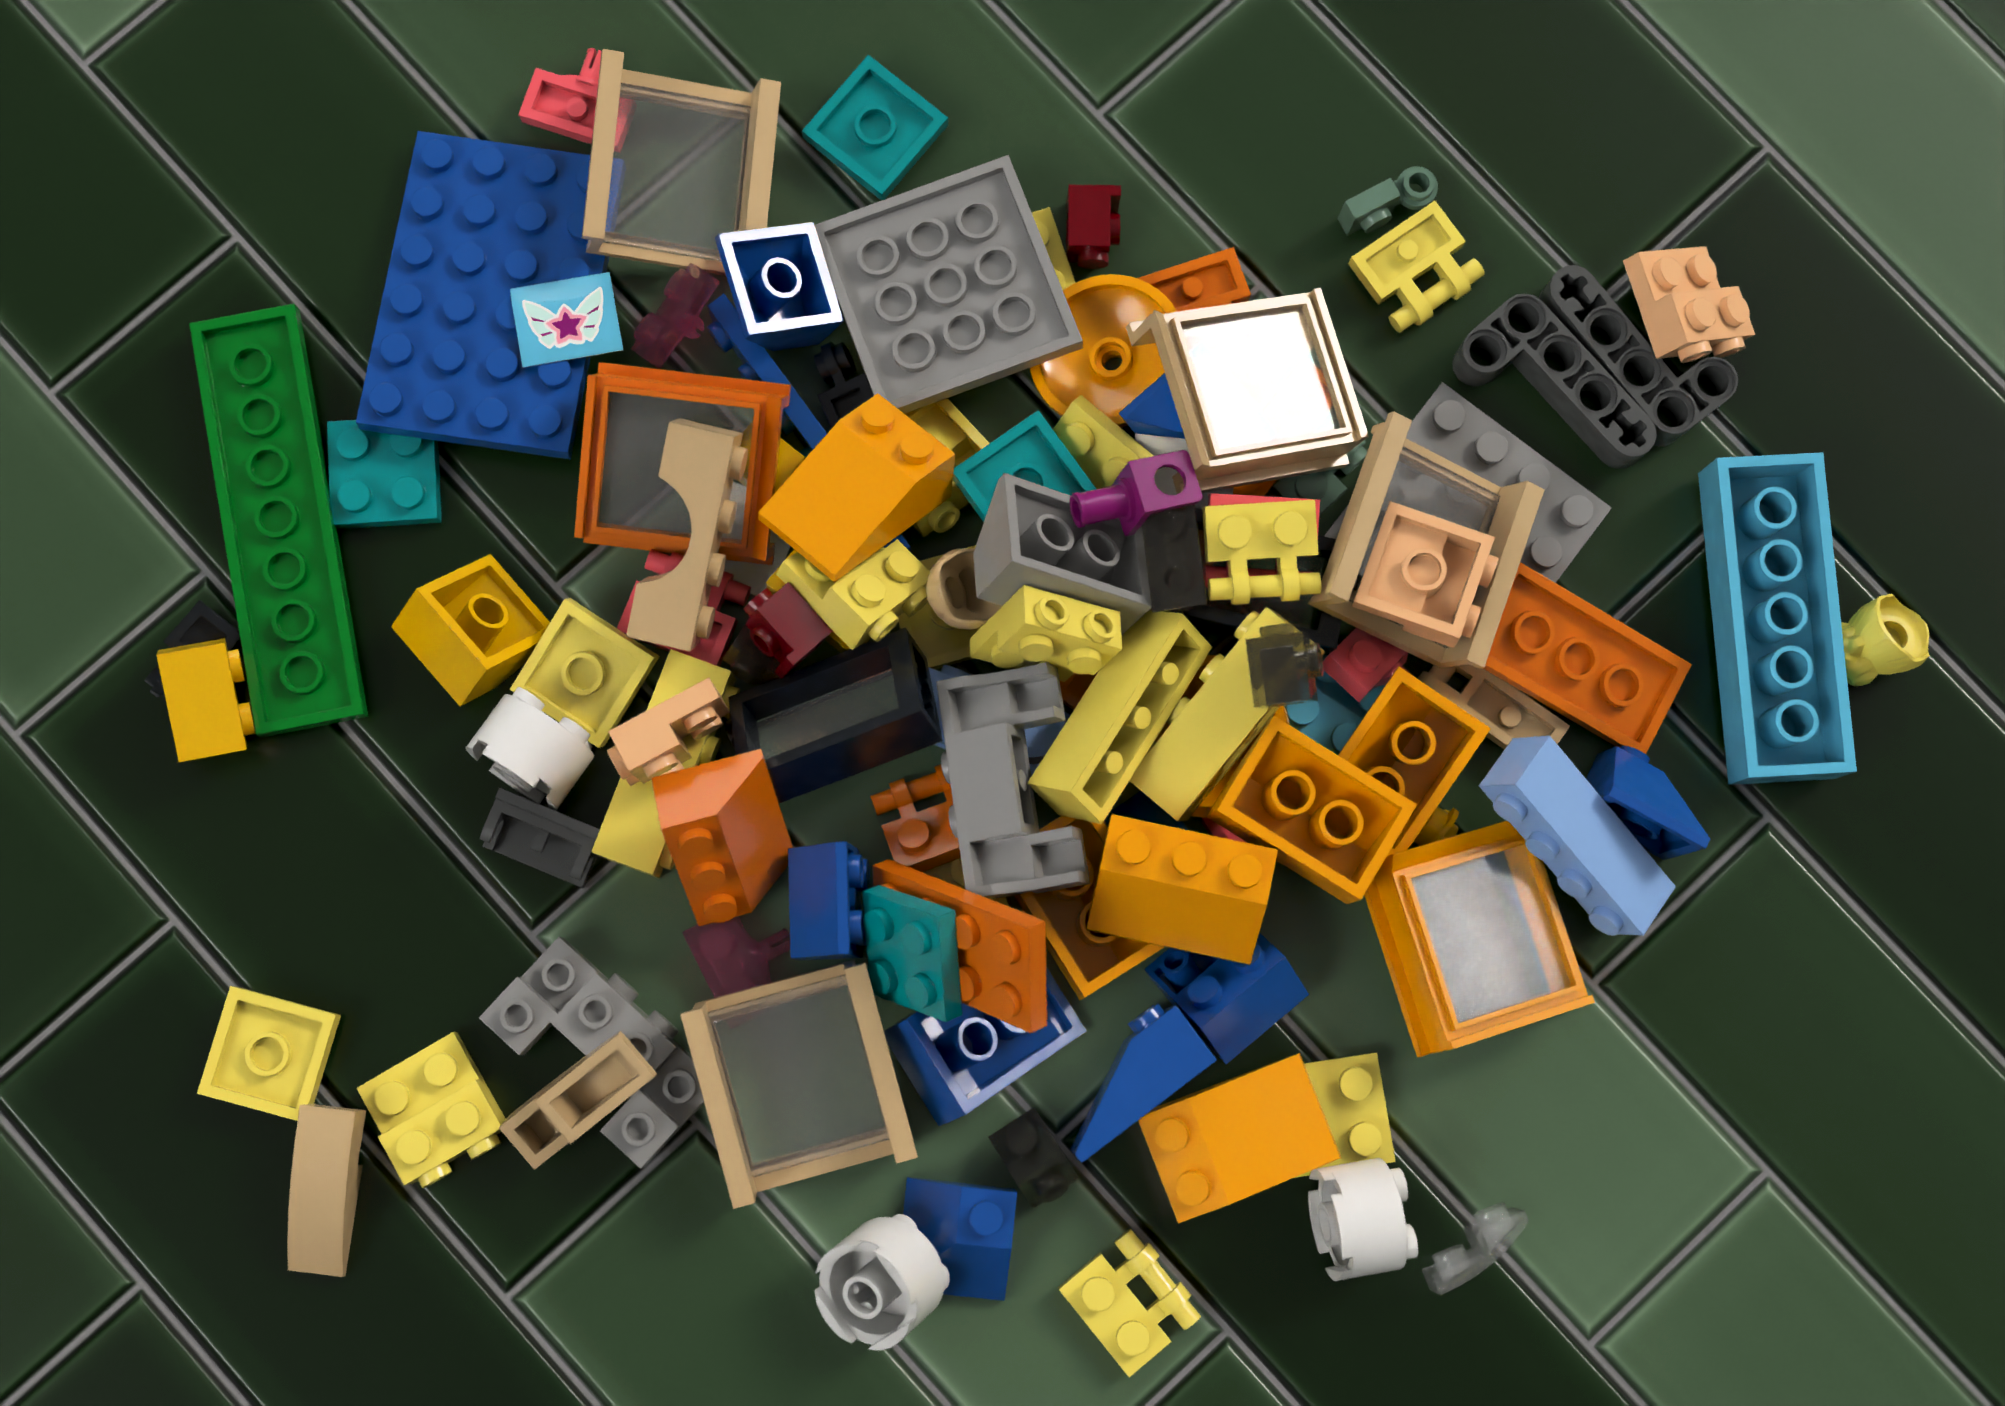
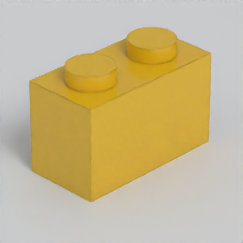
M223 638L158 650L156 656L178 761L184 762L247 750L245 736L256 733L250 703H238L234 684L245 681L239 649L228 651L226 640Z

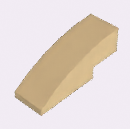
M619 1031L513 1111L500 1125L499 1129L535 1170L566 1144L573 1143L652 1080L657 1073L622 1031Z
M318 1104L300 1105L294 1143L288 1209L287 1251L289 1271L338 1277L346 1276L363 1165L358 1164L366 1110Z

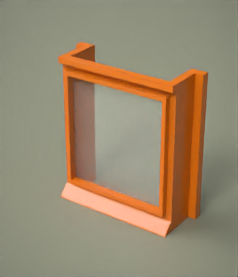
M598 362V373L588 375L574 538H583V543L648 551L654 549L664 553L676 552L682 555L686 554L691 539L689 511L679 493L671 485L658 477L668 424L670 421L680 418L743 433L740 447L748 448L746 467L741 480L733 479L729 499L730 501L737 502L736 516L730 534L722 533L718 553L726 555V560L773 565L775 543H770L771 530L758 520V512L775 493L783 408L789 406L791 384Z

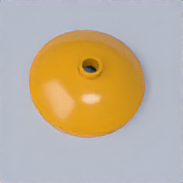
M1116 274L1093 276L1078 281L1063 290L1082 337L1083 348L1030 368V372L1035 386L1044 401L1061 417L1072 401L1082 395L1119 427H1125L1128 425L1119 412L1165 373L1156 343L1131 346L1126 326L1130 322L1145 320L1154 310L1163 314L1177 312V310L1160 290L1141 279ZM1114 357L1122 359V363L1117 369H1105V364L1109 359Z

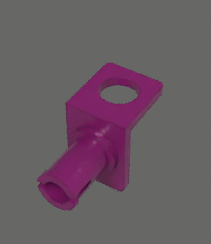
M1180 450L1129 461L1111 486L1081 493L1074 492L1070 495L1069 504L1072 519L1078 528L1119 518L1123 533L1127 537L1134 535L1150 514L1198 504L1203 496L1190 455L1186 450ZM1163 467H1169L1180 473L1184 482L1182 492L1177 495H1167L1161 492L1155 484L1154 476L1156 471Z

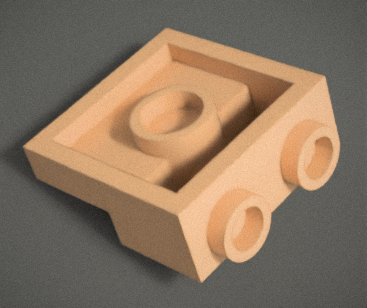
M1706 246L1637 252L1623 260L1656 359L1679 356L1681 363H1686L1705 357L1713 352L1714 357L1723 358L1745 349L1744 340L1755 335L1749 318V307L1741 295L1739 286L1720 288L1716 277L1717 270L1708 254Z
M1390 501L1352 607L1403 624V631L1454 648L1461 636L1470 639L1476 626L1481 607L1473 605L1472 602L1478 585L1488 588L1499 557L1489 553L1495 537Z
M707 678L608 731L615 746L608 749L607 753L622 780L626 779L630 786L639 781L644 784L652 780L651 777L684 769L681 763L691 759L692 756L682 738L691 734L693 739L696 740L711 734L723 725L720 718L729 714L730 711L710 678Z

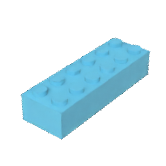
M1821 452L1716 458L1698 472L1728 785L1826 780L1855 773L1857 768L1824 454Z

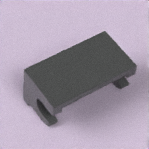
M499 788L495 796V802L480 835V839L484 841L483 847L584 888L598 857L591 851L600 829Z

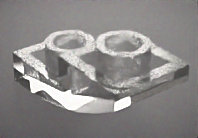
M1502 1202L1474 1214L1476 1222L1463 1227L1471 1249L1465 1251L1463 1244L1446 1248L1432 1256L1435 1264L1421 1269L1429 1289L1442 1295L1461 1286L1493 1264L1507 1251L1529 1222L1525 1210L1514 1207L1507 1209L1505 1203Z

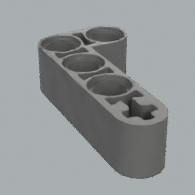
M1577 265L1565 266L1553 275L1540 292L1539 299L1544 302L1650 417L1655 425L1657 434L1653 446H1667L1675 442L1712 414L1736 392L1738 385L1737 372L1732 364L1719 357H1707L1677 378L1662 359H1656L1650 344L1587 269ZM1570 292L1574 297L1564 300L1561 295ZM1587 310L1589 314L1580 322L1577 316L1580 317ZM1597 327L1604 330L1610 338V345H1601L1593 340L1590 328ZM1629 367L1639 372L1643 379V386H1635L1629 383L1624 376L1623 368ZM1703 377L1711 381L1715 387L1716 396H1709L1703 393L1698 386L1697 378ZM1657 408L1669 410L1675 417L1676 427H1668L1660 422L1657 416Z
M1524 293L1516 294L1509 298L1467 335L1453 356L1452 366L1456 377L1465 385L1473 387L1486 385L1509 365L1513 364L1596 456L1609 467L1616 469L1628 468L1642 458L1655 444L1656 428L1650 417L1544 302L1534 295ZM1517 315L1524 318L1529 325L1530 332H1517L1511 327L1508 316ZM1480 348L1486 351L1491 357L1492 365L1481 366L1475 363L1470 356L1469 349ZM1552 353L1560 357L1564 363L1565 371L1557 372L1550 369L1545 363L1544 354ZM1586 391L1595 395L1599 400L1600 410L1593 411L1586 408L1580 400V392ZM1611 414L1615 419L1604 427L1602 422ZM1625 433L1633 440L1626 447L1619 441V438Z

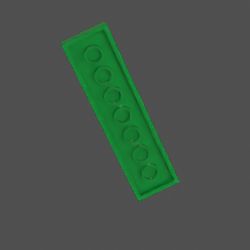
M288 304L189 323L256 735L263 738L368 717L337 527L333 523L329 498V480L300 309L295 304Z

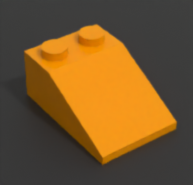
M877 393L841 418L760 509L758 520L835 583L951 497L955 453Z
M1300 1053L1157 1106L1138 1120L1178 1223L1225 1207L1341 1158Z

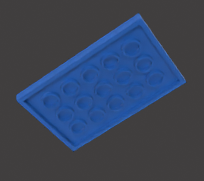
M422 131L417 132L356 424L360 430L571 460L590 356L523 368L510 289L607 272L609 256L586 253L588 239L581 238L590 155ZM613 158L605 229V232L614 233L626 172L624 160Z

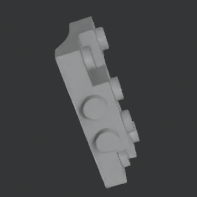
M1044 662L1007 671L959 676L936 681L946 751L941 755V767L946 781L951 784L953 805L949 808V823L952 833L959 841L965 889L988 899H997L1029 892L1039 894L1090 884L1082 829L1069 826L1039 832L1034 791L1027 784L1031 778L1024 729L1066 721L1058 667Z
M558 937L522 977H516L479 1019L518 1055H525L552 1025L584 1055H587L619 1031H622L657 1074L652 1080L631 1095L629 1100L600 1131L640 1169L644 1168L679 1129L705 1104L692 1056L673 1039L679 1031L657 1010H654L648 1016L633 1002L639 994L622 977L614 973L608 979L565 938Z

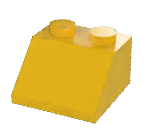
M489 554L416 588L391 628L461 707L497 688L523 666L544 634L550 621L496 559Z

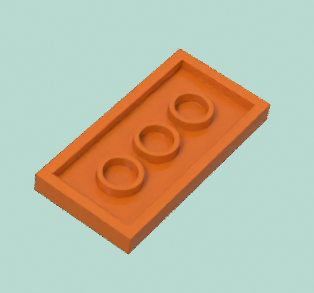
M1520 562L1483 669L1612 745L1633 747L1646 754L1692 664Z
M890 859L872 865L873 887L881 885L955 910L961 1003L1029 1033L1047 1026L1045 921Z

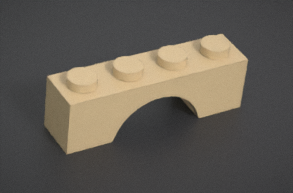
M680 418L669 422L658 477L671 485L685 502L691 520V539L685 556L672 571L648 576L636 584L626 637L689 652L700 643L701 638H709L715 617V608L707 606L711 586L719 587L726 563V555L718 553L722 533L730 534L737 510V502L729 500L733 479H742L748 457V448L740 447L743 433Z

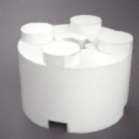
M517 687L512 695L504 694L465 749L476 761L479 760L482 754L494 761L495 763L489 771L529 799L540 804L546 796L548 807L556 811L594 758V754L591 751L593 746L587 741L590 734L569 718L563 717L558 723L541 711L545 706L541 700L527 690Z
M1374 1158L1317 1168L1310 1172L1309 1179L1319 1180L1318 1190L1308 1191L1313 1235L1319 1254L1330 1252L1335 1266L1326 1267L1325 1269L1332 1280L1340 1281L1400 1270L1405 1266L1407 1259L1417 1257L1418 1243L1413 1227L1410 1224H1406L1402 1202L1408 1199V1188L1405 1176L1400 1168L1389 1169L1384 1160Z
M896 1214L892 1217H878L866 1221L821 1258L816 1273L820 1271V1286L815 1290V1297L824 1320L840 1338L851 1344L857 1339L872 1345L868 1348L869 1350L880 1351L898 1344L936 1309L942 1299L944 1290L949 1285L950 1276L947 1268L941 1263L936 1249L928 1238L917 1229L915 1222L906 1215Z

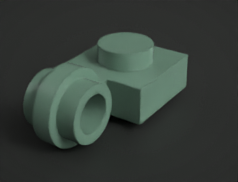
M1410 167L1404 170L1397 180L1392 181L1389 178L1346 200L1337 219L1347 236L1362 228L1366 234L1371 233L1387 224L1393 218L1391 213L1395 206L1400 203L1412 210L1423 209L1432 203L1438 191L1437 179L1431 171L1424 167ZM1409 184H1418L1424 192L1417 193L1413 191Z
M1362 441L1347 453L1349 464L1344 468H1339L1346 476L1365 460L1367 450L1363 447L1366 443L1365 441ZM1339 469L1280 479L1272 487L1271 492L1276 497L1320 499L1319 516H1321L1348 488L1334 475Z

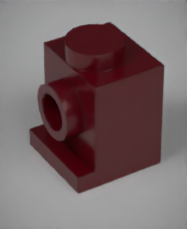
M1068 185L1066 201V256L1068 262H1077L1079 267L1085 269H1101L1109 265L1110 245H1119L1120 214L1116 213H1118L1121 199V185Z
M789 582L775 594L768 587L765 588L743 608L750 617L745 624L751 630L750 637L753 643L762 653L769 657L774 655L780 662V665L774 670L780 679L816 650L833 632Z

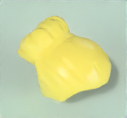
M1892 593L1879 596L1862 606L1850 618L1848 623L1841 622L1847 682L1852 686L1858 687L1870 684L1878 674L1891 675L1917 668L1929 657V628L1927 623L1918 613L1899 602Z

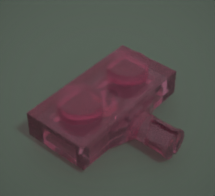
M691 262L686 270L679 269L668 281L664 289V295L667 297L655 314L653 312L648 313L637 326L634 332L636 342L631 349L655 367L661 369L674 348L685 336L690 339L701 336L696 332L697 329L702 332L704 331V323L699 315L708 299L720 284V281Z
M738 916L722 923H710L703 926H698L697 924L682 932L714 998L770 983L768 961L790 950V939L773 948V945L790 937V933L786 928L757 943L745 931ZM781 1004L725 1020L730 1030L735 1029Z

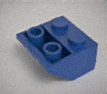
M847 841L788 848L790 959L863 958L862 946H867L863 925L864 912L861 910V891L870 888L868 858L863 859L860 850Z
M1260 932L1250 965L1169 948L1144 969L1171 1004L1178 1007L1199 1037L1225 1064H1228L1309 995L1287 958Z

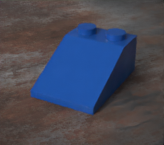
M1047 967V1026L1033 1033L1024 1031L964 1003H961L962 1015L948 1022H943L914 1011L884 1030L887 1044L938 1126L968 1114L1086 1032L1085 1027Z
M1159 1004L1152 1005L1128 1023L1133 1033L1123 1040L1070 1148V1151L1081 1163L1217 1060L1176 1005L1166 1007L1164 1010H1162Z

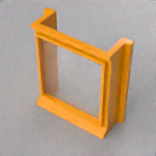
M1508 821L1387 856L1364 894L1417 1057L1456 1049L1595 1003L1593 995H1588L1544 862L1526 848L1524 838Z

